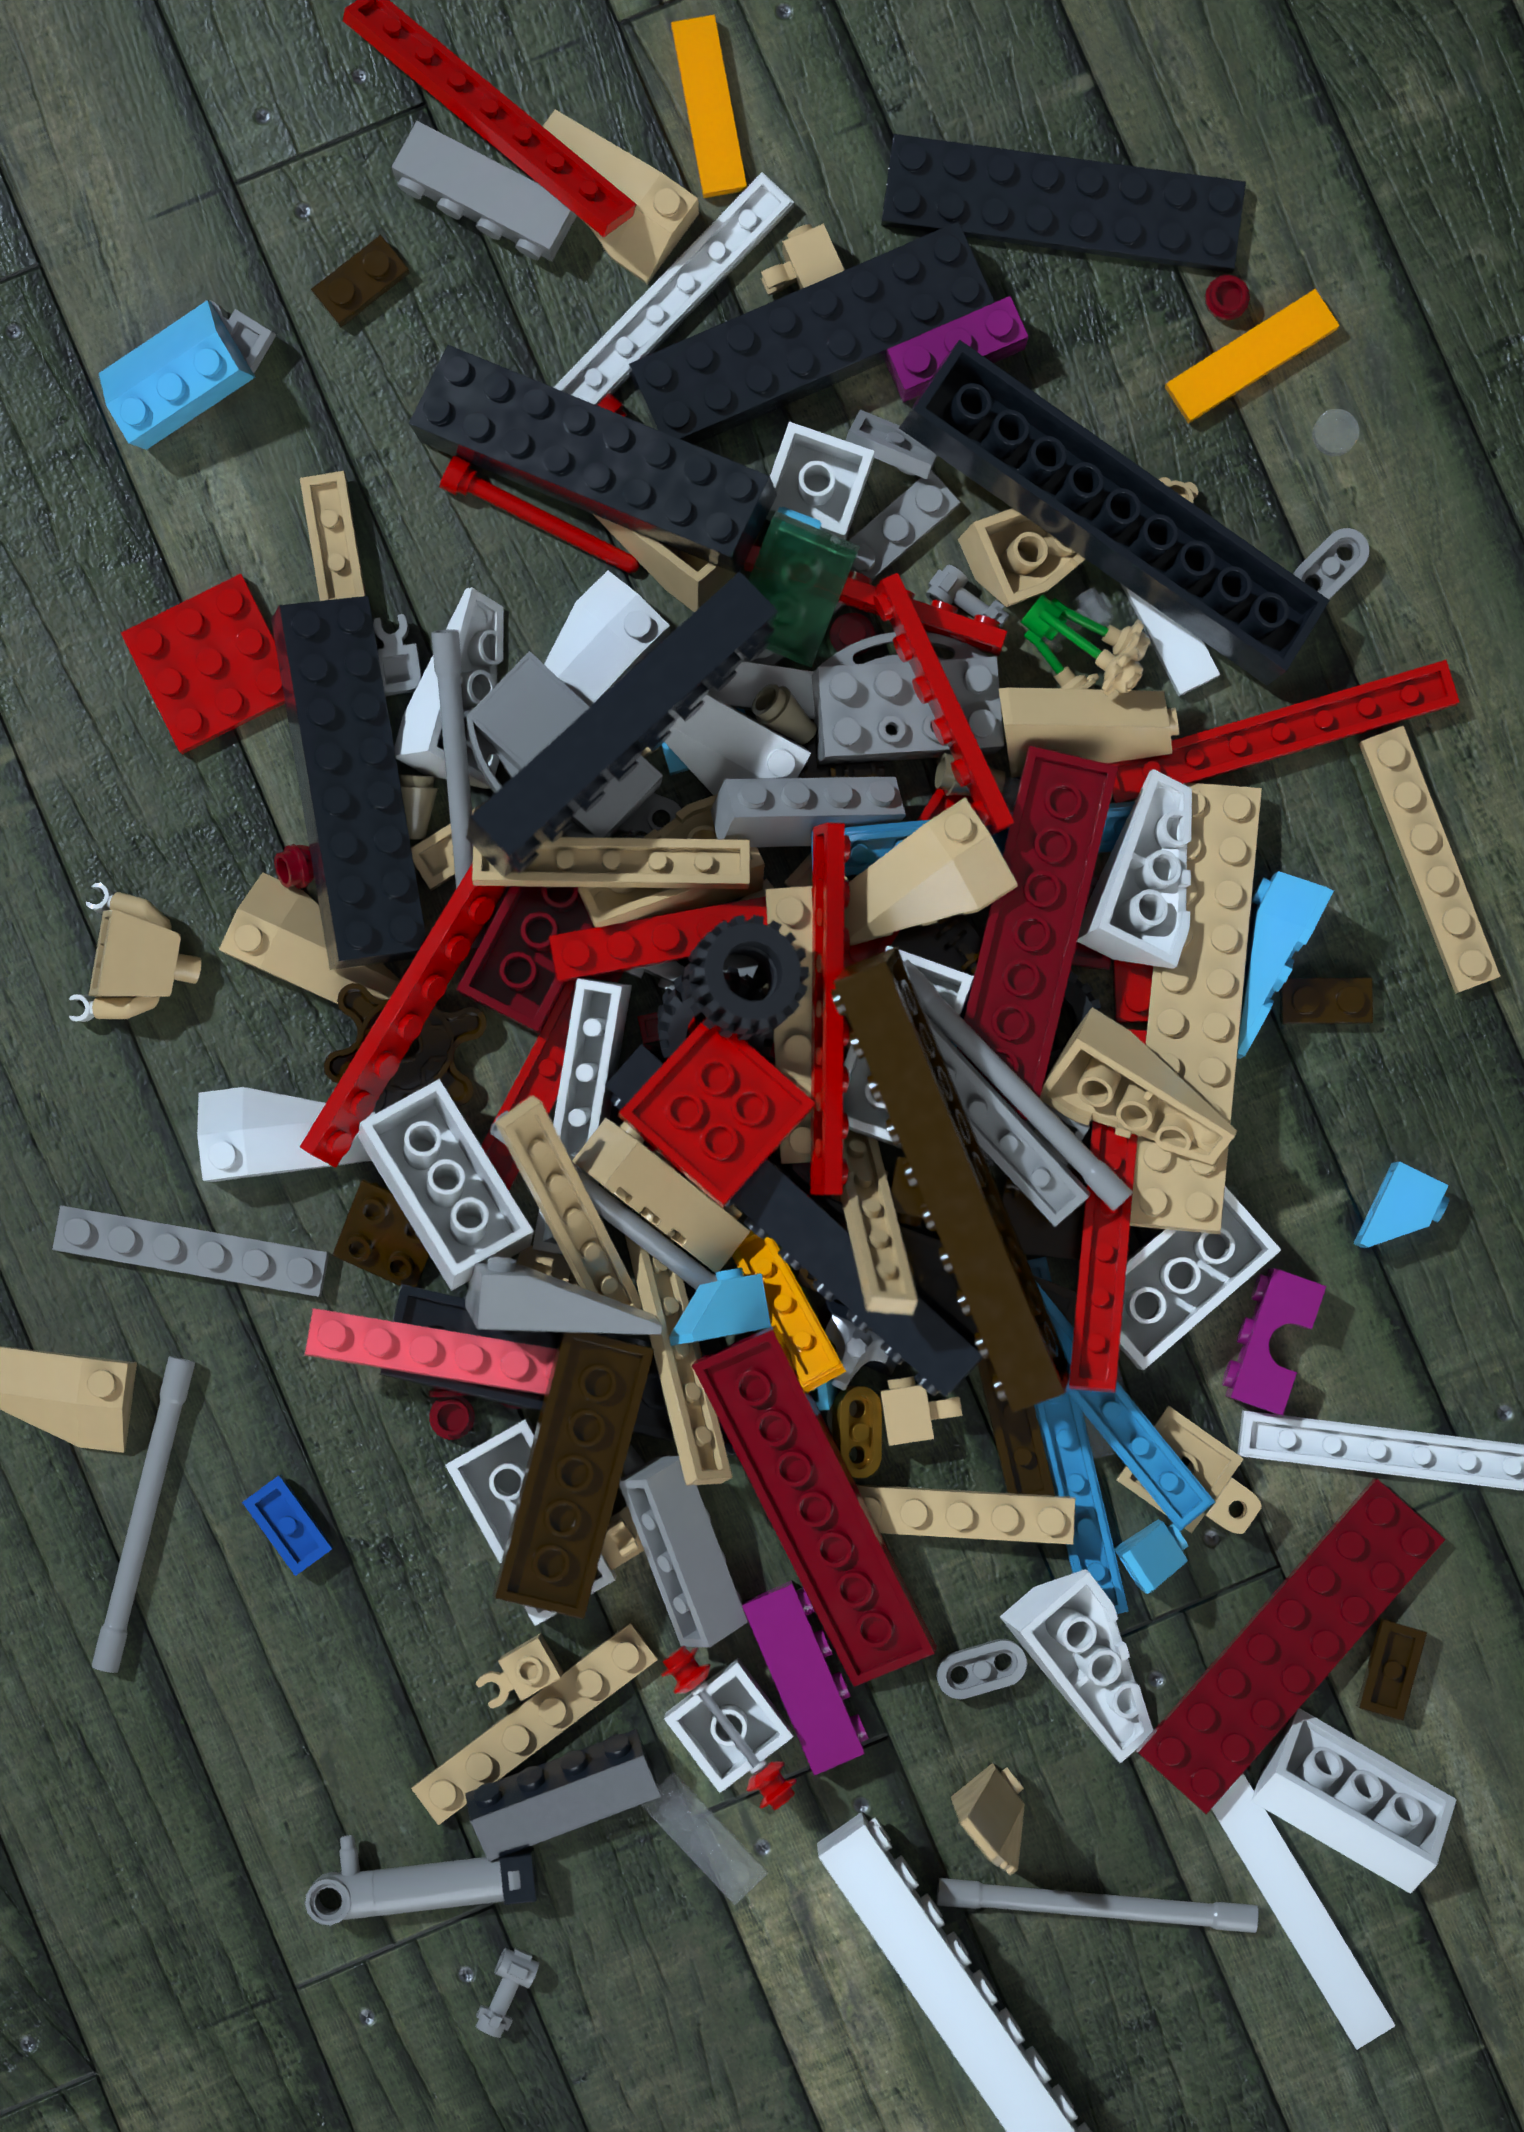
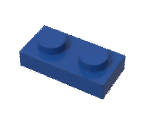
M278 1475L242 1502L295 1576L334 1548L282 1475Z

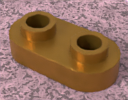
M862 1386L846 1387L845 1390H841L837 1394L833 1402V1440L851 1476L854 1478H866L872 1475L878 1469L882 1458L881 1402L878 1395L872 1389ZM855 1401L857 1412L854 1416H851L849 1406L851 1402ZM852 1447H855L857 1449V1458L851 1462L849 1452Z

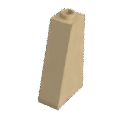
M1000 688L999 695L1011 778L1022 776L1029 745L1106 764L1172 754L1171 736L1179 735L1176 708L1167 709L1164 691L1131 690L1128 693H1121L1114 690L1111 695L1106 696L1103 693L1104 690Z

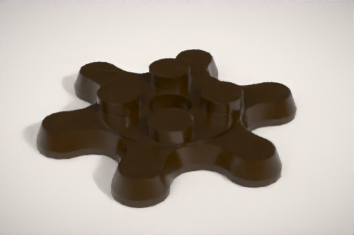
M410 964L405 968L402 977L409 968ZM347 984L338 994V1006L344 1014L348 1015L355 1022L357 1037L350 1047L335 1050L325 1059L324 1072L335 1083H339L389 1000L374 997L361 984ZM435 1005L423 1024L421 1033L417 1037V1051L410 1057H403L396 1074L389 1080L378 1098L375 1114L440 1079L456 1107L469 1102L473 1095V1085L467 1076L456 1069L454 1053L461 1043L476 1040L483 1035L487 1027L486 1017L483 1012L475 1007H464L459 1011L448 1013L438 1009Z

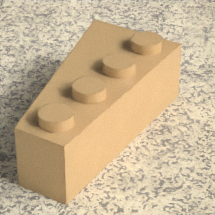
M605 1118L572 1162L713 1272H719L750 1233L749 1229L737 1221L742 1213L734 1206L731 1209L726 1206L722 1208L712 1201L687 1176L684 1178L674 1170L676 1167L656 1149L651 1152L642 1145L645 1139L628 1124L623 1122L618 1127Z

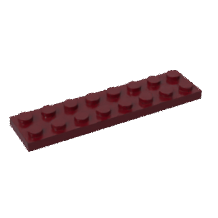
M1029 745L1012 815L1015 823L1009 828L1003 858L1018 887L991 903L964 1021L1040 1099L1118 766ZM957 1047V1049L960 1051V1053H961V1054L973 1065V1067L986 1079V1081H987V1082L998 1092V1094L1011 1106V1108H1012L1024 1121L1030 1122V1121L1003 1095V1093L975 1066V1064Z
M777 1326L769 1327L695 1360L692 1367L853 1687L935 1654L937 1646L810 1392L807 1393L803 1390L798 1380L791 1354Z
M1374 1478L1139 1746L1136 1752L1207 1815L1445 1539L1379 1479Z

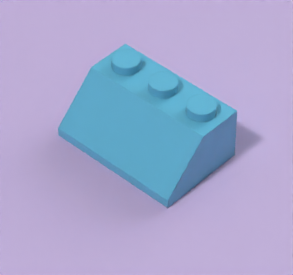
M209 300L99 373L105 404L127 442L146 450L255 378L254 373Z

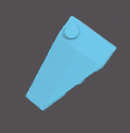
M1280 871L1276 872L1270 880L1263 877L1252 896V902L1257 904L1252 914L1247 945L1237 1059H1241L1247 1054L1274 1002L1271 997L1274 991L1278 992L1293 969L1294 960L1292 956L1294 952H1299L1303 944H1307L1334 892L1333 890Z

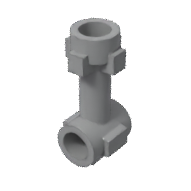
M947 565L943 571H937L929 582V590L926 592V596L931 602L932 600L948 604L953 602L971 616L983 615L1001 623L1000 629L1003 627L1009 617V614L1003 610L1004 605L995 600L989 606L964 589L968 578L956 567Z
M507 1948L503 1950L494 1974L503 1978L490 2006L481 2005L476 2014V2017L479 2019L476 2028L490 2036L501 2038L503 2031L509 2030L513 2020L506 2013L519 1985L526 1988L531 1986L539 1967V1962L533 1960L531 1954L515 1948L514 1951Z

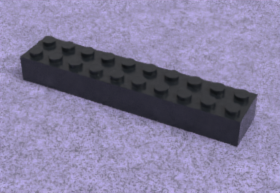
M960 339L944 358L899 426V429L1265 685H1269L1288 670L1330 601Z
M641 1044L605 1084L614 1093L609 1099L620 1110L668 1060V1057L664 1058L658 1046ZM774 1152L725 1205L729 1209L733 1206L740 1208L748 1216L744 1223L761 1239L765 1240L768 1237L776 1241L782 1247L778 1254L792 1268L797 1271L800 1268L806 1269L816 1278L812 1285L822 1296L830 1302L839 1299L850 1310L846 1317L864 1333L873 1330L884 1340L880 1348L899 1365L903 1361L908 1362L918 1372L914 1379L931 1395L935 1396L940 1392L947 1397L983 1359L978 1350L975 1336L914 1280L913 1284L918 1301L913 1315L867 1311L846 1218L821 1195H811V1186L787 1164H781V1159Z

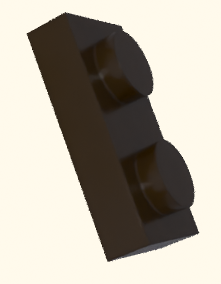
M380 234L314 286L311 291L341 328L409 275L410 272Z
M1287 978L1280 989V1024L1373 1023L1372 978Z
M1380 1618L1356 1705L1358 1708L1404 1720L1427 1636L1426 1631Z

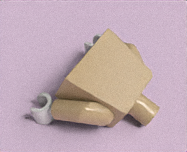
M95 883L91 886L96 891L104 892V899L100 904L95 905L86 902V905L93 911L103 915L89 996L76 994L69 998V1000L83 1001L85 1011L81 1016H69L72 1021L85 1022L90 1021L94 1017L96 1019H129L155 1008L160 997H170L174 980L193 984L197 983L201 971V958L178 953L181 934L171 930L170 920L147 899L121 892L114 894L112 890L101 883Z

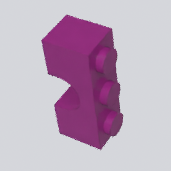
M1009 296L887 349L885 364L902 402H906L921 395L944 358L959 339L989 361L995 363L1025 350L1029 336L1013 300Z
M1269 1268L1266 1276L1259 1274L1251 1295V1300L1257 1301L1252 1319L1248 1317L1243 1319L1236 1342L1243 1344L1238 1360L1229 1361L1223 1376L1222 1385L1228 1387L1226 1397L1283 1416L1297 1372L1279 1366L1272 1359L1269 1351L1270 1338L1277 1328L1285 1324L1312 1329L1327 1286L1276 1268Z

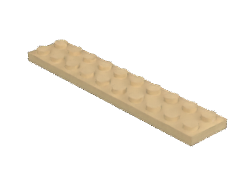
M1187 783L1184 785L1192 788L1191 841L1187 843V870H1191V885L1186 888V911H1190V928L1177 967L1171 969L1153 966L1146 1046L1231 1124L1262 788ZM1138 1135L1130 1226L1221 1234L1229 1144L1211 1165L1161 1149L1156 1141Z

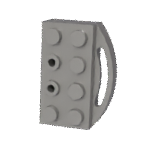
M895 632L869 637L849 645L822 663L812 674L814 722L817 725L815 736L818 765L941 758L944 753L952 755L948 745L942 746L935 736L931 724L935 717L929 704H922L915 693L912 679L916 678L909 661L903 663L898 654L877 658L864 664H856L853 661L855 653L871 647L893 643V637H896ZM926 632L932 645L953 652L954 656L952 659L938 657L939 662L982 754L994 755L1004 747L997 657H989L971 645L954 638Z
M530 651L467 715V730L473 754L479 769L494 793L502 785L494 776L487 763L489 755H497L512 778L589 708L581 698ZM640 755L636 759L639 762L636 768L620 782L614 777L603 789L606 793L604 797L592 809L585 812L580 808L570 820L572 826L561 837L611 838L661 786L663 775Z

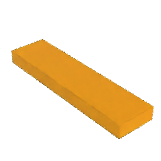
M715 14L671 22L703 199L742 192L747 188Z
M1314 289L1173 378L1164 387L1189 424L1336 331L1340 325L1317 290Z
M749 1229L750 1233L732 1254V1257L738 1268H743L744 1276L762 1273L771 1327L777 1326L791 1354L798 1380L803 1390L808 1393L845 1373L846 1370L788 1263L778 1254L780 1249L776 1241L768 1237L763 1240Z

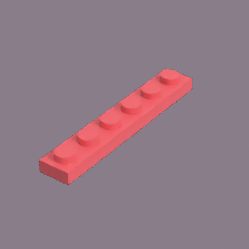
M313 1308L305 1356L545 1395L557 1349Z

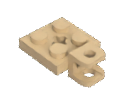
M1167 1406L1155 1423V1429L1180 1459L1186 1457L1190 1461L1187 1468L1215 1501L1213 1505L1184 1529L1192 1533L1205 1515L1230 1532L1236 1534L1244 1533L1262 1507L1260 1500L1253 1492L1231 1478L1244 1458L1176 1410ZM1125 1466L1116 1480L1165 1514L1128 1467ZM1234 1501H1240L1243 1505V1512L1240 1516L1233 1518L1229 1514V1506Z

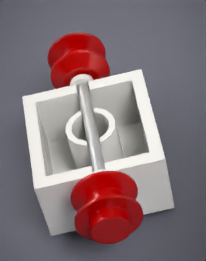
M685 1645L681 1646L662 1661L667 1669L661 1673V1676L672 1675L675 1678L677 1684L673 1690L674 1694L688 1693L689 1691H691V1694L665 1713V1721L719 1793L750 1771L753 1775L749 1779L747 1791L759 1790L762 1794L763 1799L759 1805L760 1809L770 1805L773 1810H776L795 1795L791 1787L797 1782V1779L785 1780L780 1773L785 1763L783 1761H773L766 1764L765 1758L793 1738V1730L739 1658L735 1659L708 1681H704L708 1677L711 1667L710 1663L703 1665L697 1663L694 1657L698 1647L688 1651Z

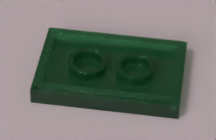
M775 512L749 577L751 584L778 610L772 624L775 631L768 638L770 643L766 648L767 650L810 668L812 667L860 546L785 514Z

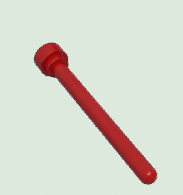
M454 456L448 464L439 488L455 496L458 493L466 496L469 492L627 573L632 574L638 571L640 563L631 554L477 477V471L471 469V463Z

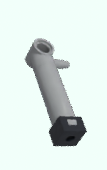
M345 1835L340 1838L341 1849L339 1850L342 1873L328 1872L316 1879L306 1894L305 1906L307 1913L314 1921L321 1925H333L341 1920L504 1902V1905L535 1902L539 1895L534 1848L522 1849L492 1861H488L487 1857L360 1872L355 1838L353 1835ZM324 1888L337 1890L341 1895L342 1905L336 1909L325 1907L319 1898L320 1890Z

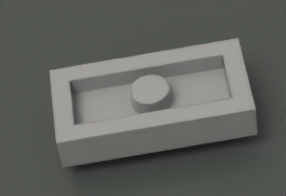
M860 409L845 441L874 450V458L897 467L905 474L917 475L927 479L938 455L899 429L900 425Z

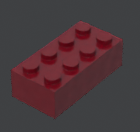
M510 886L456 990L477 1003L540 1034L567 981L557 983L549 936L595 928L579 894L578 887Z

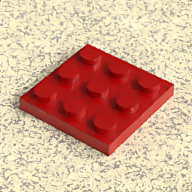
M241 573L120 633L181 754L187 753L285 704L275 639Z
M701 1023L622 1108L618 1116L723 1208L815 1107V1102L745 1040H738L737 1033H733L727 1038L719 1035L721 1027L715 1025L708 1029Z

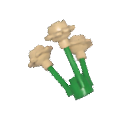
M1042 594L1020 621L1029 629L1024 637L1036 646L1056 673L1054 678L1061 686L1060 689H1095L1094 685L1100 677L1097 673L1091 674L1088 677L1085 675L1075 676L1068 666L1063 667L1042 639L1045 636L1048 640L1052 641L1058 632L1096 659L1095 664L1105 671L1102 689L1106 696L1111 695L1114 690L1121 693L1130 692L1142 676L1143 667L1138 662L1145 656L1148 645L1151 642L1149 637L1142 631L1144 624L1138 619L1133 627L1127 626L1122 630L1112 625L1105 627L1066 607L1058 599L1054 598L1050 601ZM1067 619L1102 636L1103 642L1113 646V654L1106 649L1101 651L1067 626Z

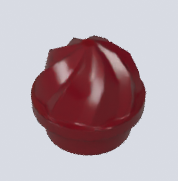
M291 844L286 846L283 852L275 855L276 873L284 887L295 886L298 889H302L313 881L314 872L309 846Z

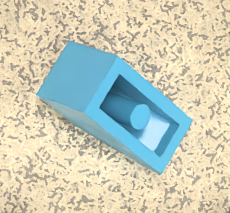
M1400 1161L1391 1163L1353 1244L1361 1248L1371 1247L1429 1227L1432 1220L1439 1222L1449 1203V1198L1444 1196L1449 1185Z
M743 1268L715 1272L717 1281L699 1285L669 1336L670 1345L690 1343L771 1327L762 1273L744 1276Z
M1159 1519L1114 1547V1551L1137 1587L1146 1594L1156 1589L1188 1561L1182 1550L1188 1547V1544L1174 1524L1166 1527L1164 1522Z

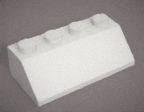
M1299 1708L1291 1717L1265 1763L1251 1801L1411 1894L1437 1866L1457 1799Z

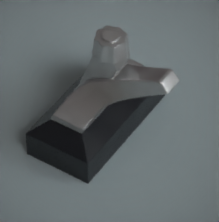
M826 1299L818 1320L846 1370L845 1373L832 1380V1385L845 1390L853 1376L863 1365L891 1377L897 1363L880 1348L884 1340L873 1330H869L867 1333L862 1332L846 1317L850 1310L849 1308Z

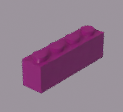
M791 1580L743 1601L742 1607L814 1776L865 1754L861 1742L868 1740V1735L859 1714L850 1717L843 1700L851 1697L841 1672L832 1674L825 1658L833 1655L823 1630L813 1631L807 1615L815 1611L804 1588L796 1590Z

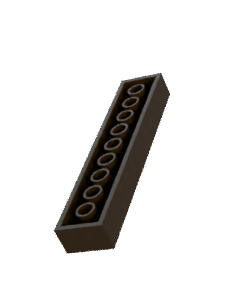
M898 947L846 966L834 981L836 989L831 990L834 1004L841 1016H848L854 1032L850 1033L849 1037L853 1050L858 1059L865 1058L872 1073V1075L867 1077L869 1088L877 1103L884 1102L890 1117L885 1120L888 1134L895 1146L901 1144L908 1160L903 1163L906 1177L913 1189L919 1187L926 1204L921 1205V1210L925 1223L931 1232L937 1230L943 1244V1247L939 1248L941 1261L947 1273H955L961 1289L957 1290V1298L960 1307L966 1317L972 1315L979 1331L974 1333L975 1341L983 1359L990 1357L996 1374L992 1375V1381L1001 1401L1008 1400L1012 1412H1016L1065 1394L1070 1378L1071 1365Z

